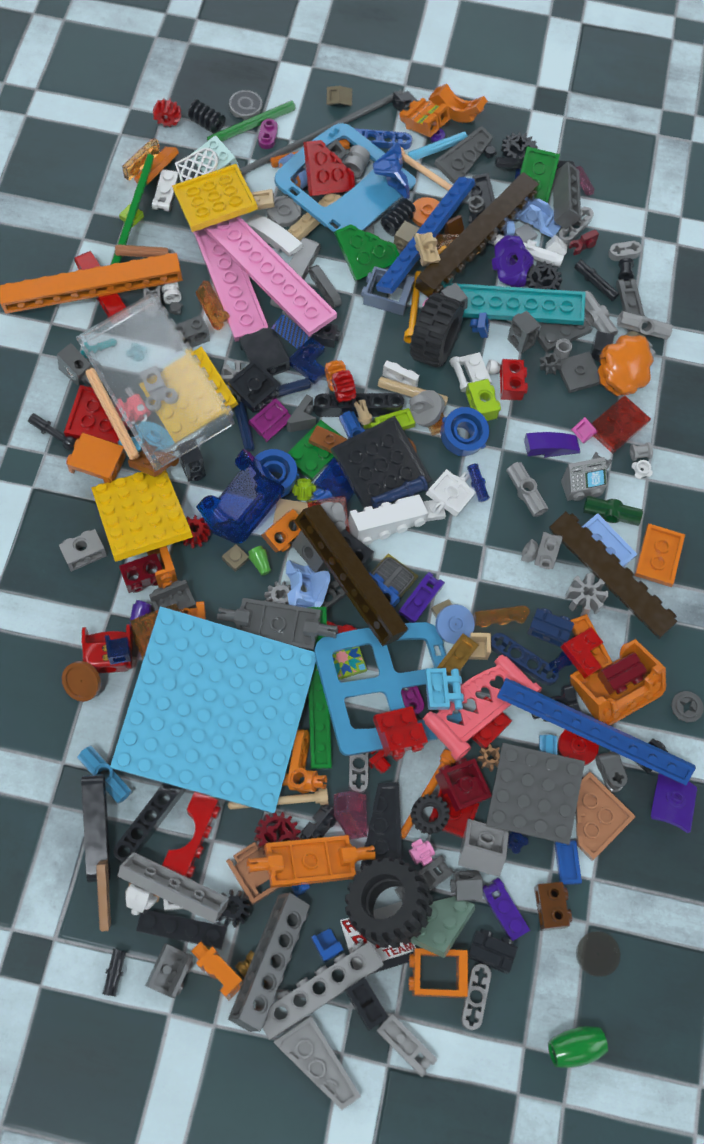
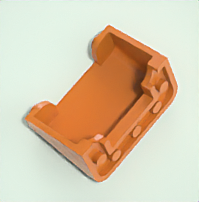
M636 639L625 643L621 647L620 659L635 652L640 662L646 668L647 673L644 675V680L635 686L633 683L627 686L628 689L623 693L617 695L615 692L610 695L598 678V673H594L586 679L583 678L578 670L570 675L572 686L593 718L610 726L658 699L666 690V667Z

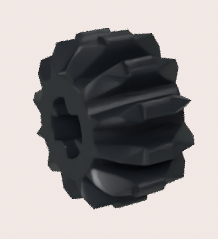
M231 889L229 890L230 897H228L227 907L218 918V921H223L226 918L224 922L225 927H228L230 921H232L233 928H237L236 921L239 920L244 925L245 921L242 916L250 917V913L244 910H249L252 906L251 904H245L249 898L248 896L241 898L242 891L239 890L236 896H234V892ZM230 904H235L236 907H239V910L236 909V913L231 914V911L227 910V908H231Z

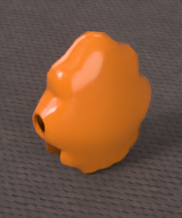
M622 335L615 344L606 345L600 354L601 366L597 370L599 383L615 396L634 394L638 388L645 387L651 380L650 366L654 362L646 337Z

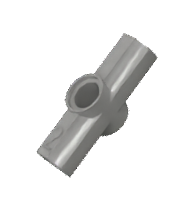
M585 291V316L588 324L595 326L600 332L613 334L615 337L618 334V330L609 319L607 308L604 305L600 306L591 292Z
M621 311L617 319V326L641 332L644 335H652L668 340L672 333V324L650 319L646 316ZM647 321V327L642 329V324Z
M521 462L512 464L506 471L518 490V497L525 502L533 517L541 516L548 510V507L537 490L536 481L530 478Z

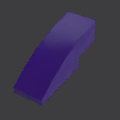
M534 432L526 433L524 438L527 456L544 455V458L579 454L581 452L577 436L572 434Z

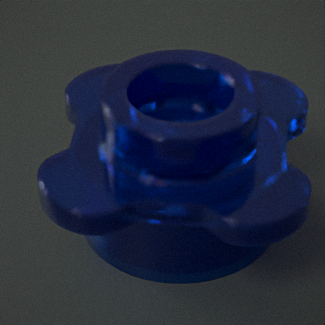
M511 832L508 836L507 846L514 854H518L523 846L528 845L529 840L519 833Z

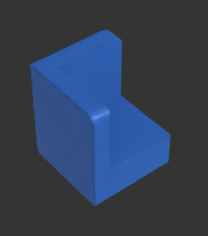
M331 929L311 937L323 963L343 952L340 942H337Z

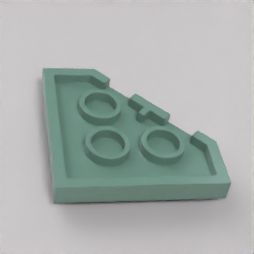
M455 896L434 901L432 905H429L432 909L431 917L427 916L426 919L429 923L426 928L422 927L419 932L421 934L417 938L415 936L411 938L412 944L445 958L475 911V904L468 901H457Z

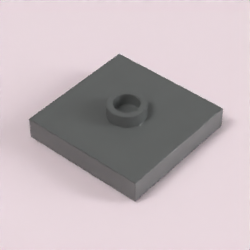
M590 352L561 359V370H559V373L569 393L601 385L599 383L598 369Z

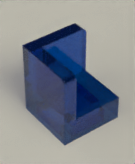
M106 635L105 641L110 664L131 661L128 638L111 640L110 636Z

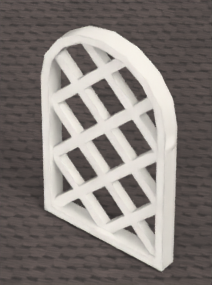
M203 148L176 162L175 165L181 182H184L183 177L186 180L192 179L190 177L192 171L196 172L195 177H198V174L204 175L215 171L218 165L216 152L210 148ZM208 151L212 152L211 157L206 156ZM198 155L202 156L201 162L196 161ZM205 158L209 159L207 165L203 164ZM212 160L215 161L213 167L210 166ZM188 161L193 162L191 168L186 167ZM195 163L199 164L197 170L193 169ZM202 166L206 167L204 173L200 172ZM185 169L189 170L187 176L183 175Z

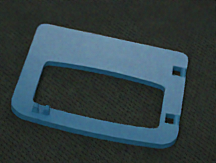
M344 123L332 126L312 140H322L327 147L336 139H347L353 145L366 148L370 153V159L374 162L385 154L357 130ZM304 147L276 172L274 179L275 185L279 190L291 197L295 203L332 232L350 224L364 231L403 197L387 184L386 176L377 175L372 169L363 180L337 201L327 207L321 206L291 181L293 176L306 165ZM402 167L401 171L407 176L409 190H411L416 184V179ZM293 189L298 195L295 196L290 190ZM333 222L339 228H334L330 223Z

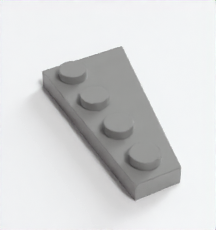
M312 1016L273 1042L341 1110L361 1097Z

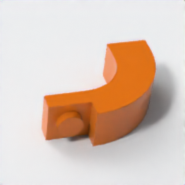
M448 84L437 87L428 98L438 106L442 103L447 104L450 119L462 123L472 122L484 110V105L487 103L485 96L472 101L463 100L453 93Z

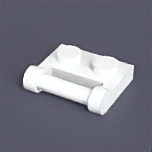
M480 352L463 357L455 356L449 360L460 382L461 392H466L467 383H469L465 378L461 365L465 366L471 381L470 383L488 379L491 385L492 381Z

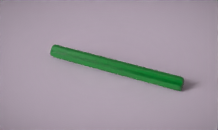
M292 100L209 135L207 136V141L216 135L222 142L261 125L266 119H275L296 109L295 103Z

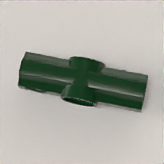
M587 496L583 513L591 515L598 513L609 523H618L620 521L639 526L643 509L623 505L622 501L618 499L603 500Z

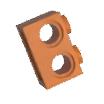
M294 509L289 510L261 534L275 553L280 550L282 552L286 551L291 546L289 542L294 538L296 539L301 531L294 521L298 517ZM290 521L295 522L297 526L295 531L289 528ZM276 533L282 536L281 543L275 541L274 536Z

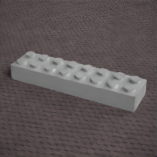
M135 852L120 865L118 877L212 923L218 920L227 907L228 897Z

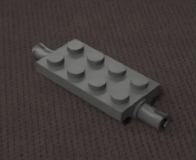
M243 598L241 607L237 610L222 607L218 609L220 614H217V619L234 622L238 630L306 650L314 651L318 636L337 638L338 626L321 624L322 611L318 609Z

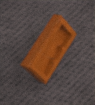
M317 425L309 438V443L332 453L330 450L332 447L348 439Z

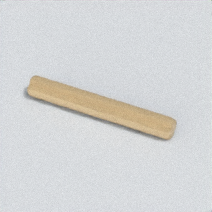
M380 377L378 381V387L410 397L426 391L425 389L385 377ZM441 395L444 400V406H446L448 397Z

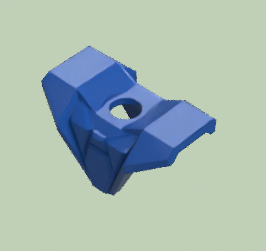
M395 142L389 151L373 163V170L377 175L386 176L387 184L404 198L409 199L408 179L401 171L403 167L402 151L400 144Z

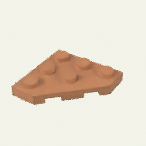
M591 772L582 779L575 813L577 846L593 861L636 817Z

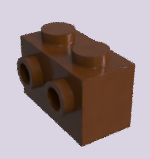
M563 882L537 884L534 887L540 930L547 931L569 927L570 922H572V913L570 909H567L568 890L563 886Z

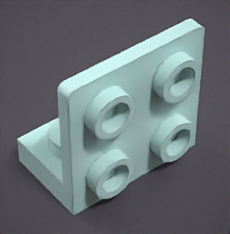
M216 135L196 150L210 148L216 152L218 165L215 171L233 164H237L239 168L235 156ZM208 151L206 156L211 157L212 152ZM198 155L196 161L201 162L202 156ZM205 158L203 164L207 165L209 159ZM211 161V167L214 166L215 161ZM202 166L200 170L204 173L206 167Z

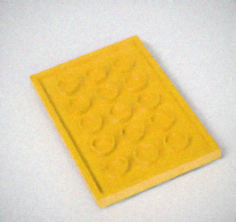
M166 470L156 477L144 472H137L124 478H117L111 483H101L91 487L115 562L193 537Z

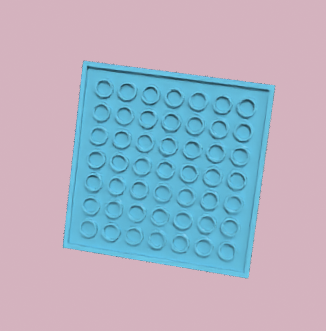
M160 606L110 768L265 812L275 813L316 663L315 652Z

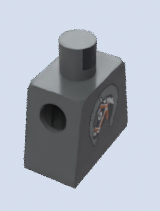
M72 343L68 344L57 353L59 370L77 386L85 383L88 387H92L85 373L86 370L92 368V365Z

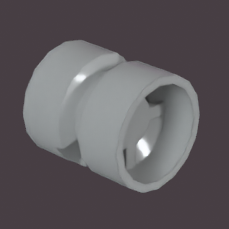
M354 145L350 148L343 164L354 172V179L361 177L370 159V153L366 148L359 145Z

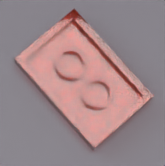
M624 395L591 423L598 431L593 436L614 454L645 427L651 418Z

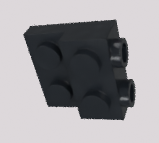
M256 359L251 361L228 381V386L240 397V401L252 413L256 410L260 412L267 405L266 401L269 399L274 400L280 394V383Z

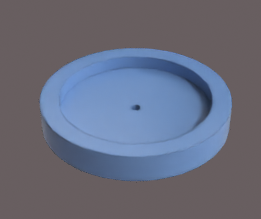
M455 604L444 607L438 613L435 626L442 640L455 644L462 634L469 637L470 633H473L475 622L473 615L466 607Z

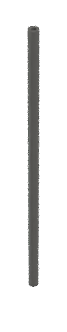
M402 90L397 91L399 94L403 93ZM393 94L240 168L241 174L244 175L270 162L272 157L286 154L303 146V142L312 141L336 124H347L392 102Z

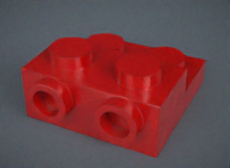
M412 706L373 716L385 756L393 755L398 757L409 750L418 752L423 750L424 745L428 743L422 722L418 723Z

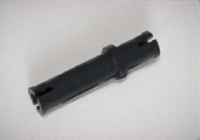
M582 259L576 263L574 268L585 277L584 279L590 281L611 301H614L620 293L600 277L594 268L591 269Z

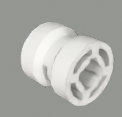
M178 282L161 285L165 303L170 304L171 302H179L181 300Z

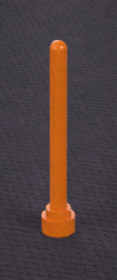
M444 749L441 753L440 765L423 791L422 797L426 794L431 796L438 782L435 775L439 773L438 769L448 764L450 766L455 764L456 760L451 756V751ZM409 815L401 828L402 839L406 838L414 825L411 822V815Z

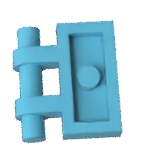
M426 668L425 681L428 710H448L450 702L454 703L455 710L463 709L464 695L461 693L462 677L459 676V670L452 669L451 676H447L446 668ZM448 684L452 685L453 693H449Z

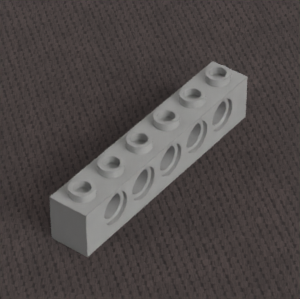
M363 941L352 948L354 952L347 956L345 953L341 954L333 960L335 964L327 968L326 965L315 971L316 976L311 980H308L306 977L296 984L297 989L291 993L289 990H286L278 995V1001L270 1007L266 1016V1024L263 1027L268 1039L272 1040L345 992L351 985L380 969L384 964L370 942L365 944ZM358 958L362 961V968L360 970L352 969L350 966L352 959ZM339 970L343 973L344 979L341 982H335L332 980L331 974ZM320 982L325 986L323 994L317 995L313 992L312 987L315 983ZM303 995L306 998V1004L303 1007L295 1006L293 1002L295 996ZM279 1007L287 1010V1016L283 1020H278L274 1016L275 1010Z

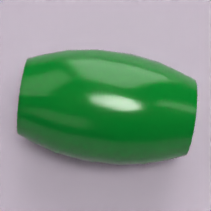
M582 1026L568 1029L548 1041V1051L555 1067L575 1068L590 1064L601 1058L608 1052V1044L605 1034L600 1027Z

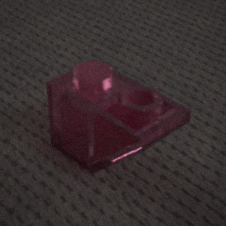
M352 791L334 794V816L344 833L349 835L350 840L367 837L366 795Z

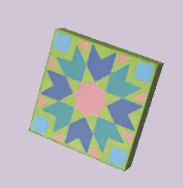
M359 647L345 649L332 654L338 680L367 672Z

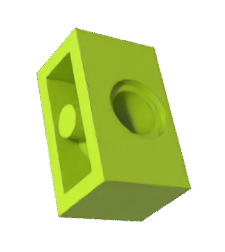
M488 379L467 383L465 394L470 407L479 411L487 421L497 419L501 406L500 402L495 398L494 386L490 385Z

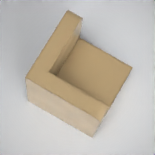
M470 633L469 638L479 646L469 659L488 660L491 653V633Z

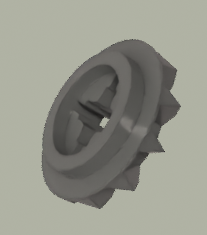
M689 691L676 694L671 704L673 714L678 717V720L685 721L686 723L697 721L702 716L704 710L701 699ZM691 702V703L689 704V705H690V706H689V709H690V710H688L687 712L684 713V712H683V711H684V710H683V709H684V706H683V705H686L687 703Z

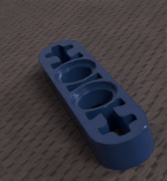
M496 633L492 636L491 649L495 653L507 656L518 668L544 685L551 686L556 683L559 672L554 666L502 633ZM502 640V645H495L496 641ZM509 644L510 647L508 648L507 652H505L504 650ZM513 649L520 651L521 657L513 658L510 651ZM533 660L537 663L538 667L530 669L527 666V662ZM541 666L544 667L541 673L538 674L539 670L541 669ZM551 672L552 678L547 679L546 675Z

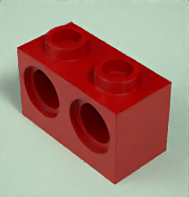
M502 359L500 365V400H522L524 394H527L528 384L525 383L524 379L527 377V367H524V360Z

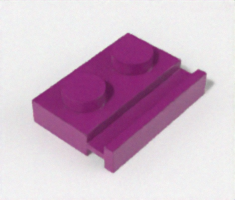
M275 398L248 423L268 442L287 425L291 415Z

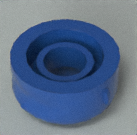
M460 407L451 411L447 417L442 418L440 431L442 443L448 451L455 455L469 456L475 454L480 449L486 447L485 443L489 437L487 420L479 411L473 408ZM457 427L466 429L469 432L470 438L464 439L460 437Z
M278 449L260 452L254 457L251 465L248 467L252 487L259 495L268 499H278L287 496L292 491L297 479L300 478L294 459L288 453ZM270 472H277L282 475L277 480H270L265 477Z

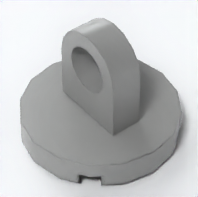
M433 390L422 391L409 400L410 412L414 421L424 427L438 422L441 418V413L445 409L442 396Z

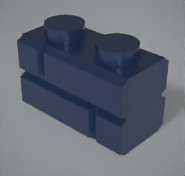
M537 608L527 634L561 647L568 641L574 623L566 616L558 617L553 615L548 609Z

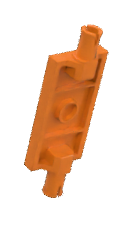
M349 835L266 843L264 846L266 857L247 858L246 863L247 867H249L247 868L248 873L267 871L270 887L278 888L354 879L353 877L356 874L355 863L361 860H374L375 852H372V850L375 849L374 846L359 848L352 846Z

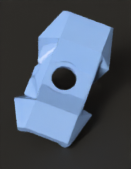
M539 198L529 200L523 211L519 210L515 217L516 220L520 219L525 223L528 222L533 227L539 229L540 233L551 238L561 228L554 221V211L550 205Z
M291 560L287 561L286 574L290 578L291 591L287 594L289 605L305 608L321 607L331 580L329 572L321 571L315 573L308 565L302 566L292 563ZM302 584L306 586L307 592L300 590Z

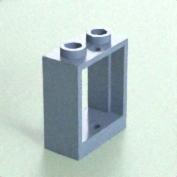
M374 266L372 273H368L367 287L364 286L362 289L363 304L403 316L413 290L415 278L406 275L397 287L403 289L399 302L372 294L376 281L379 282L387 270Z

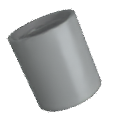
M559 339L553 353L555 352V355L561 357V359L569 357L572 343L567 339Z

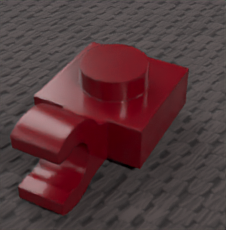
M596 229L581 235L580 239L571 241L569 248L576 247L573 254L578 255L582 250L590 249L596 245L599 233Z

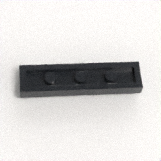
M144 910L143 913H140L136 931L196 945L202 942L206 947L222 950L227 927Z

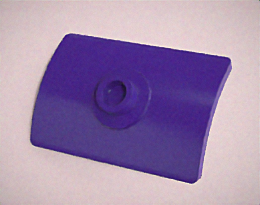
M659 773L651 819L670 823L686 833H690L697 787L690 782L684 785Z

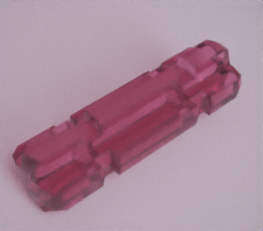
M582 166L575 167L579 170L580 185L584 189L587 196L592 195L595 189Z

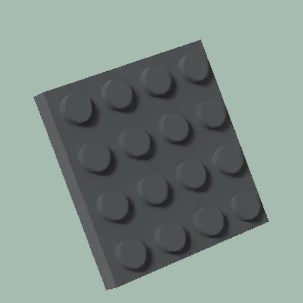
M502 743L486 826L570 845L585 761Z

